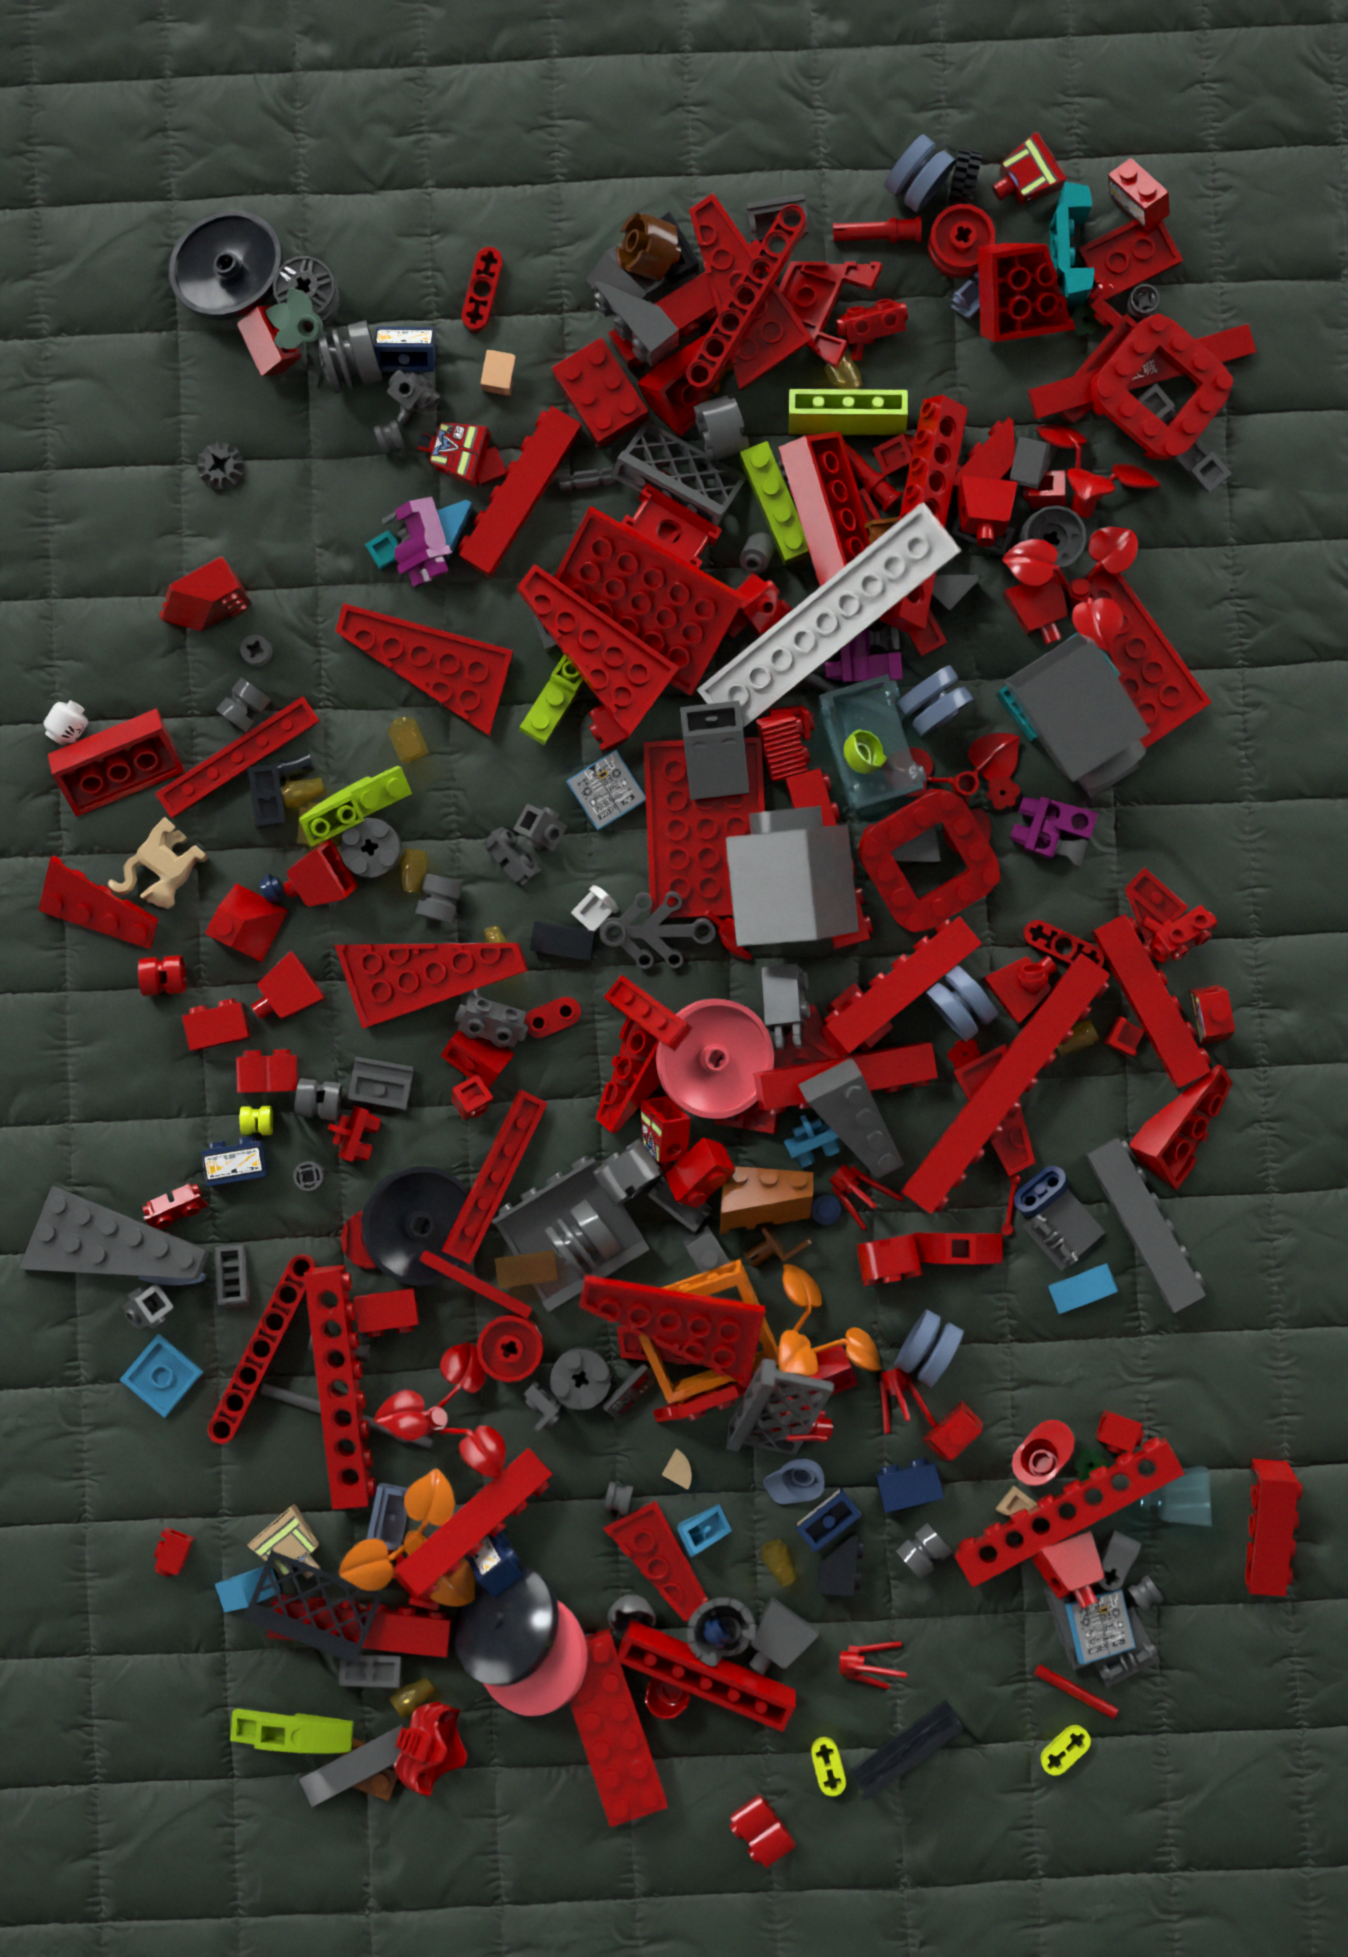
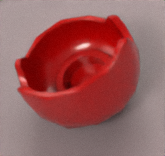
M655 1677L647 1684L645 1705L652 1715L662 1720L674 1719L688 1707L691 1700L690 1692Z

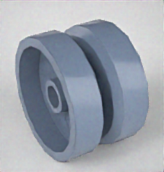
M924 134L919 136L900 157L884 184V188L895 197L907 191L904 202L916 213L932 199L956 163V159L945 150L937 153L932 158L936 145L935 142Z
M951 665L931 675L897 702L905 715H912L922 708L924 709L914 719L912 724L920 737L952 720L974 700L966 687H958L950 693L946 692L957 683L959 678Z
M956 965L945 974V981L952 993L943 984L936 982L924 993L945 1022L960 1038L967 1042L978 1033L977 1024L971 1015L980 1023L988 1025L998 1016V1012L982 988L962 968Z
M926 1309L907 1336L894 1365L904 1372L910 1373L922 1360L918 1368L917 1379L932 1387L951 1362L964 1331L948 1323L937 1334L941 1319L938 1315Z

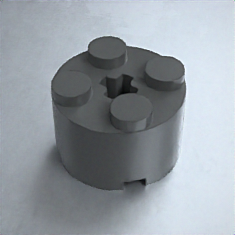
M732 393L693 407L696 416L695 424L699 436L703 435L705 442L704 450L709 462L740 454L741 451L750 448L748 437H743L742 435L744 433L743 427L745 426L735 397L733 398Z
M364 818L363 822L345 830L340 842V853L345 865L357 876L368 880H379L391 875L398 866L403 853L402 843L398 834L386 822L375 818ZM371 842L378 846V849L374 850L375 855L373 856L364 851Z
M640 1139L625 1148L626 1151L620 1155L616 1152L605 1159L603 1165L593 1171L596 1180L615 1207L629 1201L644 1191L643 1189L649 1185V1182L652 1185L664 1175V1172Z
M588 1347L570 1349L563 1353L553 1366L550 1378L552 1391L556 1398L569 1408L577 1410L590 1409L599 1404L609 1390L611 1383L610 1367L603 1355ZM581 1371L586 1372L585 1378L589 1382L577 1385L573 1374L579 1375Z

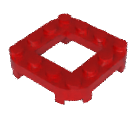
M1155 314L1143 319L1129 330L1130 333L1101 370L1093 376L1090 382L1091 395L1095 405L1093 406L1094 411L1099 416L1104 413L1146 450L1143 455L1151 460H1170L1185 453L1193 445L1224 405L1233 385V377L1214 355L1174 320L1162 314ZM1155 349L1161 352L1197 384L1194 388V393L1168 426L1125 389Z
M944 789L926 790L922 792L924 795L878 823L874 825L871 823L863 830L864 833L858 845V859L890 911L891 916L902 927L912 932L933 928L986 896L1000 880L998 859L968 806L959 796ZM941 822L965 863L967 870L917 899L892 856L891 851Z

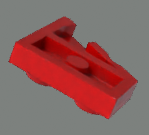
M1145 867L1124 888L1144 941L1148 946H1150L1155 934L1142 927L1147 916L1163 925L1169 919L1175 922L1189 907Z

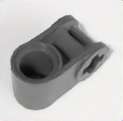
M1114 1529L1111 1530L1104 1542L1099 1560L1103 1572L1111 1571L1115 1576L1113 1580H1106L1104 1577L1098 1585L1110 1591L1120 1588L1139 1553L1141 1543Z

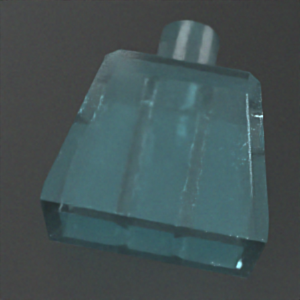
M1205 1466L1184 1469V1475L1141 1497L1142 1507H1158L1159 1518L1164 1521L1212 1526L1209 1469Z

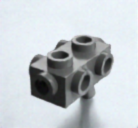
M398 370L389 381L390 387L387 393L401 403L400 407L402 409L397 417V421L401 424L406 425L414 411L427 413L428 410L432 411L441 399L439 393L433 389L435 384L422 374L419 376L413 372L411 374L409 372L404 374Z
M479 989L468 992L469 996L465 1005H459L455 1016V1021L459 1022V1031H462L470 1039L482 1037L491 1040L495 1046L504 1048L507 1045L515 1047L517 1040L524 1041L528 1030V1025L524 1024L526 1011L482 998Z

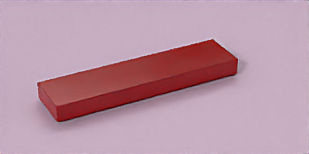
M623 975L617 979L603 997L674 1052L693 1029L688 1023Z
M427 1250L423 1251L419 1259L423 1263L526 1319L528 1318L532 1309L527 1304Z

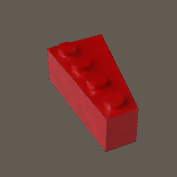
M1252 1459L1251 1470H1254L1257 1475V1484L1250 1485V1497H1252V1508L1255 1510V1514L1249 1515L1248 1519L1249 1536L1253 1538V1542L1247 1543L1245 1584L1250 1594L1286 1596L1287 1586H1291L1293 1580L1292 1568L1289 1565L1290 1557L1294 1558L1296 1553V1542L1292 1538L1293 1529H1298L1299 1513L1296 1511V1502L1301 1501L1302 1484L1298 1482L1288 1461Z

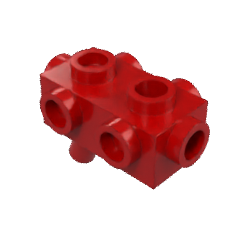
M892 299L877 301L873 307L865 309L863 306L852 307L847 310V313L839 315L840 319L836 320L838 334L849 344H853L850 358L862 361L865 344L874 343L877 337L905 331V320H908L906 304L904 302L898 304L896 301H892Z
M1201 904L1175 922L1169 919L1163 925L1147 916L1142 927L1155 934L1149 947L1154 957L1165 964L1168 961L1174 959L1177 961L1189 952L1191 946H1201L1212 937L1211 931L1217 927L1218 923L1215 916Z

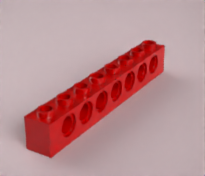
M945 395L927 398L922 402L898 522L920 504L924 503L945 529L968 411L967 407ZM936 572L885 612L879 620L903 632L925 629Z
M345 1265L309 1268L304 1273L332 1509L367 1507L372 1501L373 1496H376V1481L370 1477L369 1467L373 1466L372 1450L367 1449L366 1438H369L368 1420L363 1419L362 1409L366 1408V1396L364 1390L360 1391L359 1379H362L361 1361L356 1360L355 1350L359 1349V1337L357 1332H353L352 1320H355V1305L353 1302H349L348 1291L352 1290L351 1274L346 1273ZM325 1292L334 1293L337 1296L338 1304H329L325 1300ZM328 1322L338 1323L341 1327V1333H332L328 1328ZM332 1352H341L345 1357V1363L335 1362L332 1358ZM335 1381L345 1382L348 1386V1392L342 1393L338 1391ZM339 1411H348L352 1416V1421H343L339 1417ZM342 1440H351L355 1444L356 1449L354 1451L346 1450L342 1445ZM346 1469L355 1470L359 1475V1479H349L346 1475Z
M1158 1437L1148 1440L1142 1445L1143 1449L1135 1454H1132L1131 1451L1122 1454L1115 1459L1117 1463L1107 1469L1104 1465L1089 1473L1090 1478L1081 1483L1079 1480L1072 1481L1062 1488L1064 1492L1055 1497L1052 1494L1046 1495L1036 1502L1038 1506L1029 1511L1026 1508L1020 1509L1010 1516L1011 1520L1003 1525H1000L999 1522L994 1523L984 1529L985 1534L979 1538L974 1539L971 1536L958 1543L959 1548L955 1550V1558L972 1588L1184 1475V1469L1166 1437L1161 1440ZM1145 1460L1152 1461L1156 1465L1155 1470L1150 1474L1140 1472L1138 1467L1141 1462ZM1117 1475H1125L1129 1479V1483L1124 1488H1117L1112 1484V1479ZM1091 1489H1097L1103 1496L1098 1502H1090L1085 1497L1086 1493ZM1070 1503L1075 1506L1076 1512L1072 1516H1064L1059 1512L1060 1506ZM1043 1517L1049 1521L1050 1525L1045 1530H1037L1032 1523L1036 1518ZM1010 1532H1019L1024 1538L1023 1541L1016 1545L1009 1543L1006 1536ZM984 1546H992L996 1549L997 1554L995 1557L988 1559L981 1555L980 1550Z

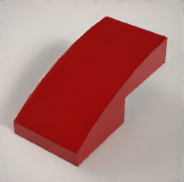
M756 1101L748 1109L737 1115L715 1119L714 1124L777 1134L781 1113L769 1114L768 1110L760 1109L758 1101Z

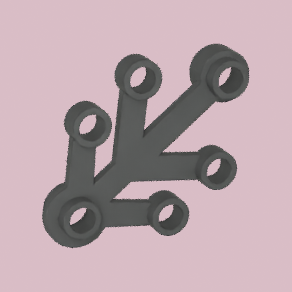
M675 891L668 892L665 895L664 903L642 925H630L641 912L648 911L652 906L650 894L640 892L635 896L634 904L620 918L611 917L601 924L600 938L608 946H621L636 960L639 968L648 969L653 965V954L649 950H641L630 939L643 938L665 959L666 964L670 968L675 969L682 965L683 954L678 949L670 948L660 937H693L696 942L706 944L713 940L715 926L707 918L697 919L693 924L659 925L672 911L678 910L682 905L681 895ZM645 897L649 900V903L646 906H640L638 900ZM670 897H676L679 902L677 905L671 906L667 900ZM700 925H706L709 928L705 934L699 933L697 929ZM617 927L620 933L613 936L609 933V929ZM672 954L680 957L677 963L669 961V957ZM642 955H647L650 957V961L643 964L639 961V958Z

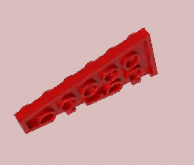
M712 193L690 208L689 212L719 315L755 253L715 194ZM764 266L757 268L754 276L758 279H764L769 275ZM775 283L730 357L740 391L813 341V338ZM745 292L740 296L739 303L749 305L754 301L755 295ZM735 318L726 320L724 329L727 331L735 330L739 325V320Z
M534 564L519 583L516 589L627 738H629L676 674L679 667Z
M1102 565L1091 584L1092 592L1090 597L1093 599V602L1099 598H1108L1121 608L1123 623L1107 654L1121 673L1117 679L1150 730V733L1140 739L1146 749L1212 702L1121 573L1116 575L1110 574ZM1091 572L1086 574L1084 578L1087 579Z
M343 603L335 630L337 634L490 736L514 654L513 650Z
M519 943L335 945L362 1029L528 971Z
M585 1275L580 1308L611 1323L616 1321L629 1327L630 1332L638 1336L643 1334L655 1340V1344L694 1363L701 1362L713 1368L714 1373L723 1377L727 1375L739 1381V1385L748 1388L765 1315V1306Z

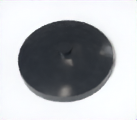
M239 210L214 213L196 222L178 240L169 263L171 286L181 303L197 316L210 320H229L244 316L257 306H261L273 294V280L276 272L285 263L283 246L268 222L255 214Z
M409 1166L386 1176L370 1193L361 1217L363 1245L374 1265L388 1277L409 1285H432L450 1278L419 1259L423 1251L427 1250L460 1269L466 1264L443 1252L442 1249L470 1193L469 1189L456 1176L431 1166Z
M521 1564L517 1565L523 1575L496 1597H493L476 1579L474 1588L475 1599L469 1604L459 1606L455 1618L454 1644L461 1665L476 1680L493 1686H511L530 1677L546 1660L557 1635L559 1609L552 1586L542 1574Z

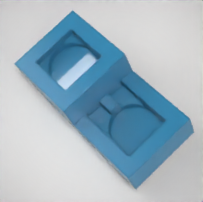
M1108 1263L1080 1272L1078 1275L1048 1286L1059 1314L1118 1292Z

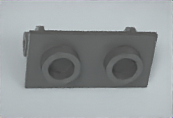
M504 827L492 831L491 835L484 841L485 849L498 864L505 858L510 861L503 870L515 884L519 883L521 886H524L531 880L530 877L541 872L537 866L536 859L530 853L525 852L519 846L516 836Z

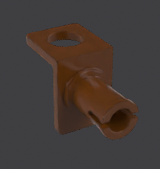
M766 1223L760 1228L765 1239L744 1252L747 1261L755 1255H759L749 1263L755 1269L774 1254L778 1255L784 1262L809 1245L814 1239L810 1236L787 1252L769 1224Z

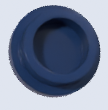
M271 874L265 875V879L259 881L265 899L269 903L272 901H282V894L285 891L279 877L274 878Z
M821 1195L812 1203L811 1213L817 1222L828 1225L834 1223L839 1218L841 1206L835 1197Z
M709 1619L705 1622L706 1629L704 1630V1635L712 1646L716 1644L719 1648H722L726 1645V1641L730 1639V1633L721 1619Z

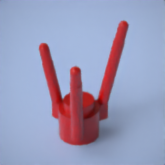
M844 1164L829 1180L834 1186L831 1190L840 1198L862 1230H866L865 1223L844 1194L845 1192L849 1195L853 1191L872 1209L876 1208V1204L857 1187L860 1183L858 1179L898 1201H902L903 1197L861 1173L854 1166L849 1168Z
M899 1368L880 1373L882 1381H879L878 1384L881 1391L885 1434L890 1433L887 1390H889L890 1396L897 1395L905 1421L909 1422L911 1420L903 1392L907 1391L906 1385L931 1427L936 1426L935 1420L912 1382L910 1373H905Z
M808 1405L799 1407L803 1411L811 1409ZM821 1410L808 1434L788 1435L786 1440L827 1442L832 1436L833 1422L830 1418H825L826 1412ZM772 1428L770 1430L773 1433L781 1431L782 1428Z
M897 1641L865 1646L849 1645L848 1651L841 1650L839 1675H846V1679L858 1680L889 1690V1684L861 1674L868 1672L906 1678L907 1673L864 1665V1656H860L859 1653L898 1648L902 1646V1643Z

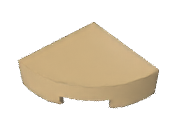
M676 1448L662 1476L689 1489L692 1479L691 1466L683 1452Z
M1013 1485L995 1509L1002 1514L1012 1515L1020 1509L1026 1508L1029 1511L1038 1505Z

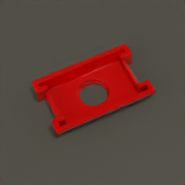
M646 484L638 497L642 504L633 518L626 514L621 524L699 569L703 562L698 559L707 543L715 544L722 529L649 484ZM665 523L674 525L680 533L678 541L667 543L661 540L657 533L658 527Z

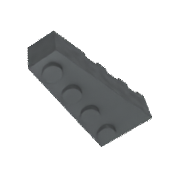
M852 1058L798 1085L810 1106L877 1179L904 1166L868 1086Z

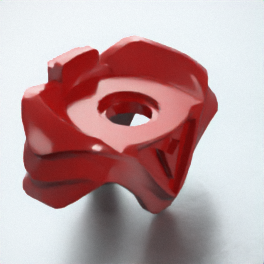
M442 1702L420 1706L413 1712L410 1728L401 1729L396 1742V1748L400 1749L401 1752L394 1765L395 1772L404 1785L411 1788L415 1793L430 1796L434 1783L439 1777L465 1765L468 1754L462 1744L457 1728L460 1709L452 1708L448 1704L443 1705Z

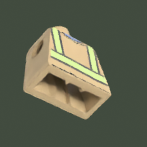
M295 1504L290 1506L248 1544L249 1548L265 1561H267L272 1550L315 1568H321L309 1555L319 1546V1542ZM274 1559L272 1567L282 1575H287L290 1572L287 1563ZM309 1571L302 1573L307 1580L314 1575V1573Z

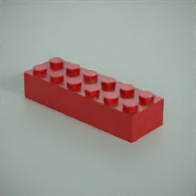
M841 431L804 436L778 447L820 587L870 546L868 539L871 536L869 528L865 529L864 524L868 523Z
M609 1628L585 1636L587 1646L586 1673L579 1690L569 1703L609 1825L612 1827L668 1808V1803L624 1666L617 1661L618 1648L612 1630Z

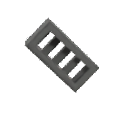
M245 1244L215 1247L217 1305L221 1309L251 1306ZM238 1255V1260L223 1262V1257ZM239 1267V1272L224 1273V1269ZM240 1280L238 1285L226 1286L225 1281ZM240 1292V1297L227 1298V1293Z

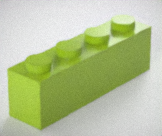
M789 389V434H823L841 431V435L906 434L908 390Z
M768 441L741 451L740 463L784 567L810 557L811 554L807 548V541L798 518L797 510Z

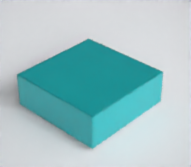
M390 529L365 544L380 571L397 562L394 551L398 542Z

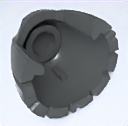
M720 1597L702 1604L694 1611L688 1623L687 1639L692 1652L697 1658H700V1661L710 1666H716L724 1655L733 1656L742 1653L748 1647L749 1640H756V1623H754L755 1620L751 1611L742 1602L731 1598ZM709 1619H721L730 1633V1639L726 1641V1645L722 1648H719L716 1644L712 1646L704 1635V1630L706 1629L705 1622Z

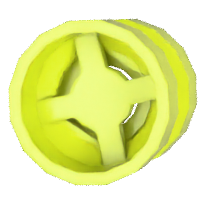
M241 1106L239 1117L241 1135L251 1136L253 1133L272 1135V1106H261L259 1109H253L251 1106Z

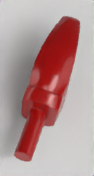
M707 910L704 916L718 926L716 932L725 948L738 957L751 960L752 955L745 951L742 946H737L734 919L725 918L722 921L710 910Z

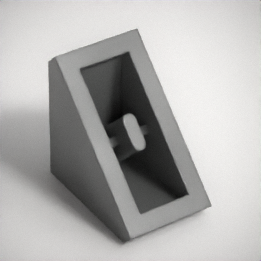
M1019 437L1010 481L1017 482L1018 485L1038 489L1058 451V447L1047 442Z
M978 574L935 576L931 601L948 615L976 586Z

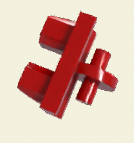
M354 1106L350 1120L348 1116L341 1115L338 1125L329 1123L328 1129L335 1131L332 1143L341 1145L338 1157L351 1162L354 1159L368 1161L372 1145L360 1142L362 1131L376 1134L381 1119L368 1113L369 1110Z

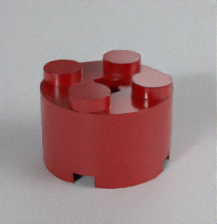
M913 1234L856 1245L863 1286L881 1283V1277H883L884 1283L902 1280V1273H904L905 1278L922 1275L916 1240H914Z

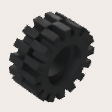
M959 148L948 201L972 204L982 152Z

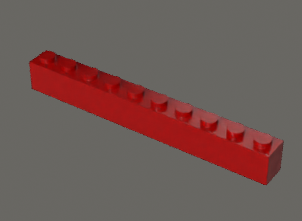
M1084 954L1077 955L900 1191L903 1195L929 1214H932L934 1210L938 1213L942 1210L949 1200L946 1196L952 1186L956 1189L960 1186L967 1176L963 1171L970 1162L974 1165L978 1162L985 1152L981 1147L988 1138L993 1141L1003 1128L999 1123L1007 1114L1011 1117L1021 1104L1017 1099L1022 1092L1029 1093L1038 1081V1078L1035 1077L1041 1067L1044 1069L1049 1067L1056 1057L1053 1053L1059 1043L1063 1046L1067 1043L1074 1033L1070 1028L1077 1019L1080 1022L1085 1019L1092 1009L1088 1004L1094 996L1100 998L1110 985L1106 982L1110 976L1108 972Z

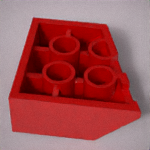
M1000 243L978 247L981 336L993 342H1000L1076 329L1067 311L1066 306L1068 305L1065 296L1062 295L1059 288L1058 276L1046 244Z
M221 556L170 584L165 595L167 601L162 604L163 611L159 612V617L162 621L203 631L230 615L236 617L248 610L247 606L252 602L235 571Z

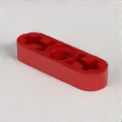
M494 247L482 248L477 253L462 310L463 324L470 332L477 333L483 331L487 327L503 268L502 255ZM489 255H492L497 264H491L489 276L484 275L486 266L482 260H487ZM485 282L489 284L491 291L487 296L479 297L474 293V288L478 283ZM471 300L481 304L479 315L483 319L477 320L476 324H471V319L468 317V315H474L476 309L475 303H471Z
M1033 920L1023 929V939L1029 946L1069 965L1073 962L1071 958L1077 952L1078 944L1083 946L1079 952L1088 955L1092 951L1095 953L1094 958L1098 960L1097 965L1102 967L1104 964V954L1100 948L1042 920ZM1037 926H1040L1042 928L1041 933L1048 937L1051 936V931L1056 933L1050 941L1049 949L1044 947L1048 941L1042 938L1037 939L1036 942L1032 940L1033 935L1029 933L1030 928L1035 929ZM1060 938H1066L1071 942L1072 949L1067 955H1061L1055 949L1056 941Z

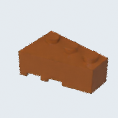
M734 1166L736 1172L722 1185L719 1235L729 1232V1229L745 1226L746 1229L756 1228V1224L773 1221V1224L810 1218L814 1172Z

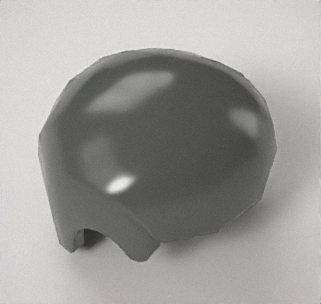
M629 1594L619 1598L610 1607L607 1618L609 1627L616 1634L624 1635L631 1620L645 1626L650 1624V1626L654 1627L656 1616L652 1606L644 1597Z

